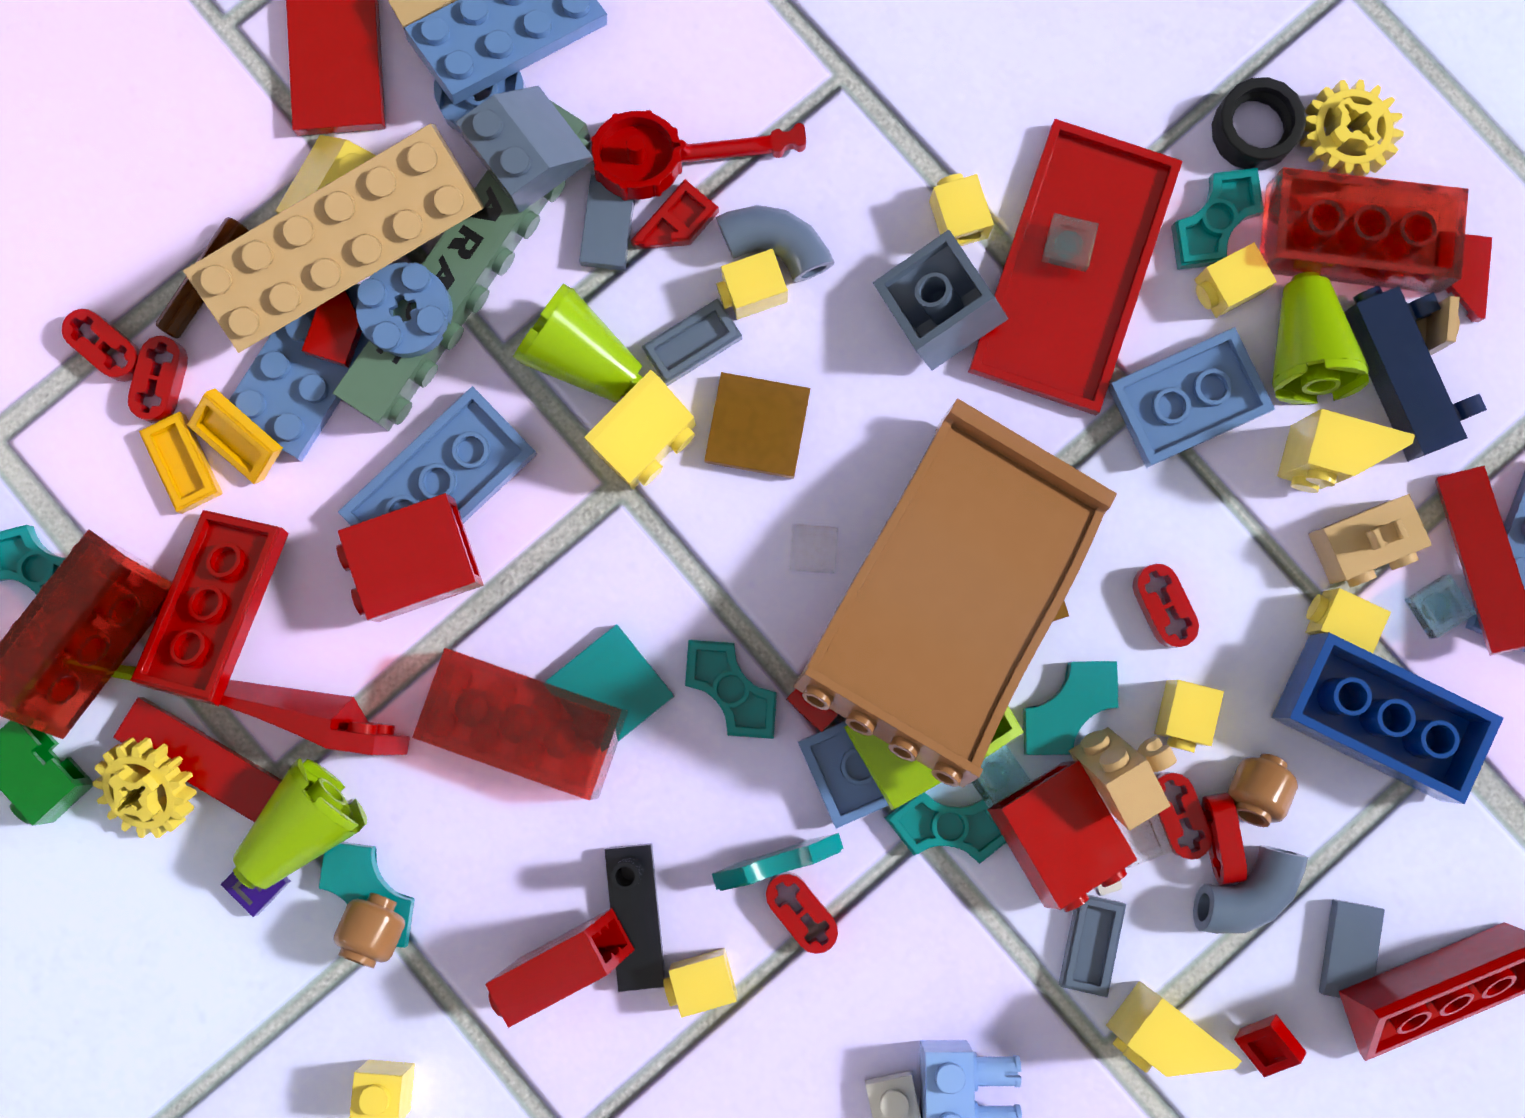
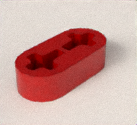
M77 309L69 313L62 323V334L65 341L101 373L117 381H131L140 352L139 347L105 318L89 309ZM84 323L90 325L91 331L100 338L96 343L83 337L84 334L80 327ZM111 348L124 354L123 357L128 361L125 367L117 366L115 359L107 353Z
M155 336L149 338L142 345L127 402L130 411L135 416L150 423H157L174 414L188 365L186 350L179 343L166 336ZM167 351L173 355L171 363L163 362L161 365L155 361L157 354H164ZM155 394V396L161 398L159 406L149 408L143 404L145 397H153Z
M1153 564L1139 570L1133 579L1132 588L1154 637L1165 647L1177 648L1189 645L1198 635L1199 622L1178 576L1173 569L1164 564ZM1150 573H1152L1154 578L1163 577L1166 585L1160 589L1166 602L1162 604L1156 592L1148 593L1145 589V585L1150 582ZM1169 608L1175 620L1183 619L1185 621L1186 627L1180 630L1181 639L1176 634L1168 635L1166 633L1165 627L1171 624L1165 610Z
M1173 772L1159 773L1156 775V778L1164 792L1166 791L1165 783L1167 781L1170 785L1180 786L1182 792L1175 796L1180 811L1176 812L1173 804L1169 801L1171 806L1155 815L1165 843L1169 850L1179 857L1190 860L1199 859L1207 854L1211 848L1212 834L1195 789L1190 780L1182 774ZM1180 819L1184 820L1188 829L1198 831L1199 836L1193 839L1194 848L1192 849L1187 845L1178 844V838L1184 835Z
M1227 792L1202 797L1201 807L1212 834L1209 855L1217 882L1220 885L1246 881L1247 864L1238 814L1233 798Z
M784 872L773 876L768 882L766 889V900L773 913L798 944L807 952L819 954L830 950L838 937L837 924L831 913L797 874ZM783 882L787 887L793 884L798 886L799 889L795 892V897L802 908L797 912L787 901L782 902L780 905L775 901L779 895L776 887L779 883ZM806 913L817 924L824 920L829 924L825 928L827 938L823 942H820L816 937L810 941L805 938L809 931L801 917Z

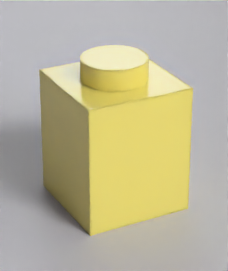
M957 173L939 180L937 186L933 187L929 199L939 234L941 235L950 230L960 246L987 239L994 223L978 175L974 174L963 177V174Z
M1255 242L1207 266L1194 279L1197 284L1196 294L1199 301L1206 309H1211L1215 318L1262 295L1277 282Z
M773 248L721 266L723 281L716 283L718 294L724 309L732 307L737 320L788 302V289Z
M1341 588L1323 591L1322 595L1318 594L1315 596L1307 610L1306 618L1310 622L1305 633L1313 635L1330 632L1360 648L1374 653L1391 611Z
M1166 680L1154 734L1168 737L1167 744L1171 748L1192 753L1195 752L1196 745L1212 746L1224 691L1182 680Z
M725 948L673 962L668 970L670 977L663 979L669 1006L678 1005L681 1018L737 1002L738 993Z
M368 1059L354 1072L349 1118H405L411 1111L415 1063Z

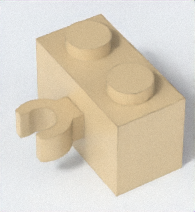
M1410 494L1389 500L1308 534L1329 583L1347 581L1349 587H1354L1376 578L1374 569L1388 563L1391 570L1414 563L1419 560L1416 552L1432 546Z
M1107 727L1103 730L1089 733L1081 740L1079 745L1069 750L1073 760H1079L1109 812L1129 831L1171 806L1154 772L1168 769L1177 762V759L1170 745L1166 744L1163 746L1157 735L1145 740L1138 750H1135Z

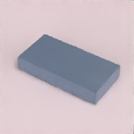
M591 174L579 262L581 266L625 271L635 200H622L621 197L607 190L601 182H597L593 174Z
M717 298L642 345V349L665 385L669 386L742 340V334Z
M1087 894L1089 900L1073 910L1059 985L1063 988L1108 998L1126 904Z
M1332 899L1319 993L1341 998L1340 990L1375 977L1385 909Z

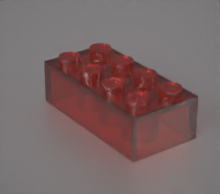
M1283 167L1266 185L1260 252L1272 274L1294 277L1303 272H1317L1320 276L1327 277L1330 281L1369 286L1380 285V287L1386 288L1400 286V289L1434 292L1438 294L1462 278L1469 189Z
M88 529L0 641V716L64 739L155 621L172 581L144 560Z
M444 648L412 738L591 801L600 797L629 710L467 653Z

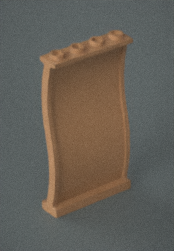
M957 398L941 419L935 430L936 433L919 465L848 587L803 672L793 687L802 692L804 700L812 706L821 710L831 709L846 718V724L854 731L867 736L873 734L888 743L889 750L896 756L907 761L917 760L932 769V775L940 782L952 787L960 786L963 788L980 777L983 771L981 764L1000 721L1026 669L1064 602L1094 540L1106 511L1111 508L1117 493Z

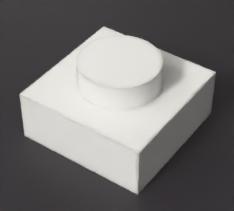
M911 1071L864 1080L872 1118H921Z

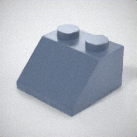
M539 85L493 94L456 121L466 143L519 213L594 160L593 156Z
M950 230L941 234L873 282L910 343L931 371L1009 319Z

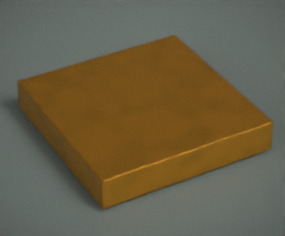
M721 372L705 454V463L794 479L811 388Z

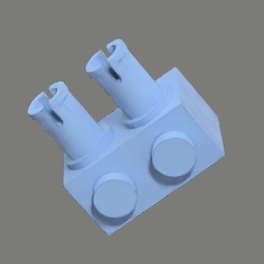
M920 1040L921 1118H1022L1020 1104H1014V1106H978L977 1101H975V1091H978V1086L1021 1087V1076L1018 1075V1072H1021L1019 1055H1013V1057H977L976 1052L972 1050L967 1040Z

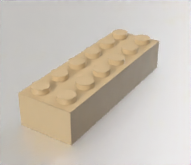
M430 123L184 269L183 272L237 352L240 353L479 212L485 206L437 126Z

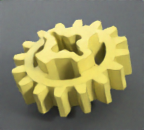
M1359 79L1351 89H1349L1345 80H1340L1333 89L1325 87L1316 96L1317 100L1313 99L1306 107L1305 113L1308 116H1306L1304 131L1309 132V134L1300 141V146H1312L1314 152L1307 160L1309 163L1319 159L1323 161L1322 174L1325 175L1332 168L1338 169V180L1343 181L1352 171L1356 179L1361 180L1370 171L1373 173L1378 172L1387 164L1386 160L1388 161L1399 150L1394 144L1403 137L1404 132L1394 128V125L1403 116L1402 113H1390L1388 108L1394 103L1395 99L1390 97L1382 101L1378 97L1381 91L1379 85L1368 92L1364 90L1365 84L1362 79Z
M133 737L129 738L122 744H117L102 755L104 760L95 765L94 768L101 776L92 783L94 787L103 790L104 793L96 799L98 804H108L111 808L107 818L111 820L118 816L122 820L121 830L126 832L134 826L139 838H144L150 832L155 838H160L167 831L171 833L186 821L185 817L194 810V806L189 800L197 794V791L192 787L186 786V781L193 777L191 772L180 771L178 766L183 760L182 757L169 758L167 756L168 745L166 744L153 749L151 738L148 737L139 743Z

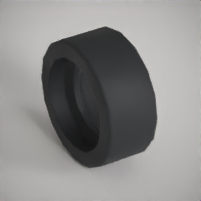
M1270 77L1248 79L1236 85L1216 109L1211 124L1213 142L1219 154L1231 165L1242 169L1258 168V170H1266L1280 163L1301 140L1306 126L1305 108L1298 94L1284 82ZM1258 101L1270 106L1277 112L1283 123V134L1276 145L1269 148H1258L1249 145L1239 137L1233 126V116L1235 110L1242 103Z

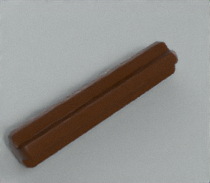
M230 217L225 218L196 262L247 233L249 230L237 220ZM187 276L156 321L158 329L176 339L181 337L204 302Z

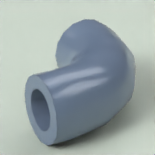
M754 205L728 211L716 217L720 231L733 259L746 253L766 251L773 248L775 255L788 268L794 282H801L815 277L831 268L835 263L830 250L815 229L785 209Z
M1260 845L1256 863L1252 872L1247 876L1246 881L1231 887L1204 884L1200 887L1193 908L1195 927L1199 931L1216 934L1247 933L1274 921L1294 900L1306 871L1308 857L1292 851Z

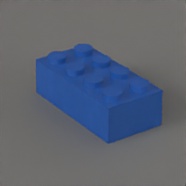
M1330 632L1309 635L1271 717L1439 801L1458 804L1466 803L1504 717Z

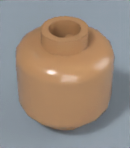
M1261 754L1259 758H1245L1239 763L1227 791L1233 798L1239 819L1257 827H1268L1270 823L1281 822L1287 816L1298 789L1296 777L1287 769L1288 764L1283 759L1271 754Z
M371 892L367 901L362 899L351 900L346 906L333 937L334 943L341 948L338 956L374 969L376 962L383 963L390 960L405 927L404 918L394 912L397 902Z

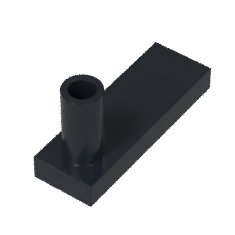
M647 843L606 848L605 860L610 909L613 908L635 949L616 967L618 992L664 987L663 979L666 978L653 844Z

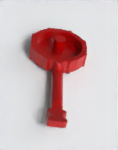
M651 110L614 113L598 129L596 134L591 137L595 177L597 182H601L607 190L621 197L624 201L628 199L639 200L655 196L660 197L674 183L678 175L682 173V163L771 153L773 157L780 158L790 149L802 152L806 149L804 124L797 123L790 131L786 132L775 129L768 136L688 144L684 140H679L676 127H673L662 117L652 113Z

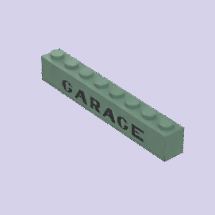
M551 101L589 151L591 147L589 141L591 138L586 123ZM487 170L475 187V191L485 207L446 230L422 263L423 266L440 279L452 300L453 316L451 324L448 322L447 330L442 335L443 340L430 352L412 358L394 356L392 353L384 352L368 341L333 391V394L387 431H390L394 424H401L412 408V402L410 401L420 386L424 388L432 381L438 370L437 361L446 349H453L459 342L464 332L462 325L471 312L477 313L484 306L490 293L488 287L497 274L502 276L508 271L515 258L513 251L522 238L528 239L535 232L540 222V212L548 201L552 203L559 197L564 189L566 180L519 213ZM405 299L398 302V307L393 310V316L399 315L404 321L410 320V311L417 308L416 302L408 303Z

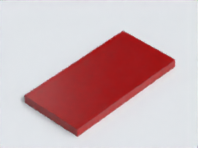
M1054 119L994 293L995 298L1009 319L978 340L968 373L1095 416L1098 415L1101 411L1183 161Z

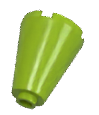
M1303 272L1295 275L1284 286L1282 293L1272 387L1276 398L1289 404L1310 405L1318 404V395L1332 393L1333 401L1361 391L1369 383V367L1331 281L1327 277L1320 276L1317 272Z
M564 283L540 314L541 316L534 326L530 328L513 355V358L519 361L520 364L615 403L622 396L624 397L643 378L638 374L642 368L641 363L578 293Z
M299 758L291 765L234 853L233 862L236 866L233 869L234 875L243 885L250 889H254L256 886L267 889L360 832L367 824V815L356 798L348 804L341 793L345 786L339 779L313 760L307 759L302 763L301 758Z

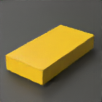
M216 388L204 393L187 423L190 429L254 485L265 479L283 449L282 446Z
M179 411L140 430L139 433L176 512L183 514L222 495L223 492L194 431L187 426L189 420L186 414Z

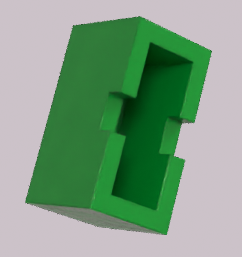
M13 717L0 729V790L11 801L10 809L21 821L32 826L54 823L93 787V781L71 757H67L62 762L52 751L59 743L35 717Z

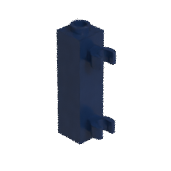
M1379 285L1354 296L1355 304L1344 313L1369 367V377L1392 428L1415 435L1413 444L1402 449L1407 462L1467 439L1468 437L1460 421L1484 412L1487 408L1480 393L1454 404L1451 402L1416 324L1417 321L1429 317L1432 313L1441 309L1434 292L1410 303L1406 302L1400 286L1382 292Z

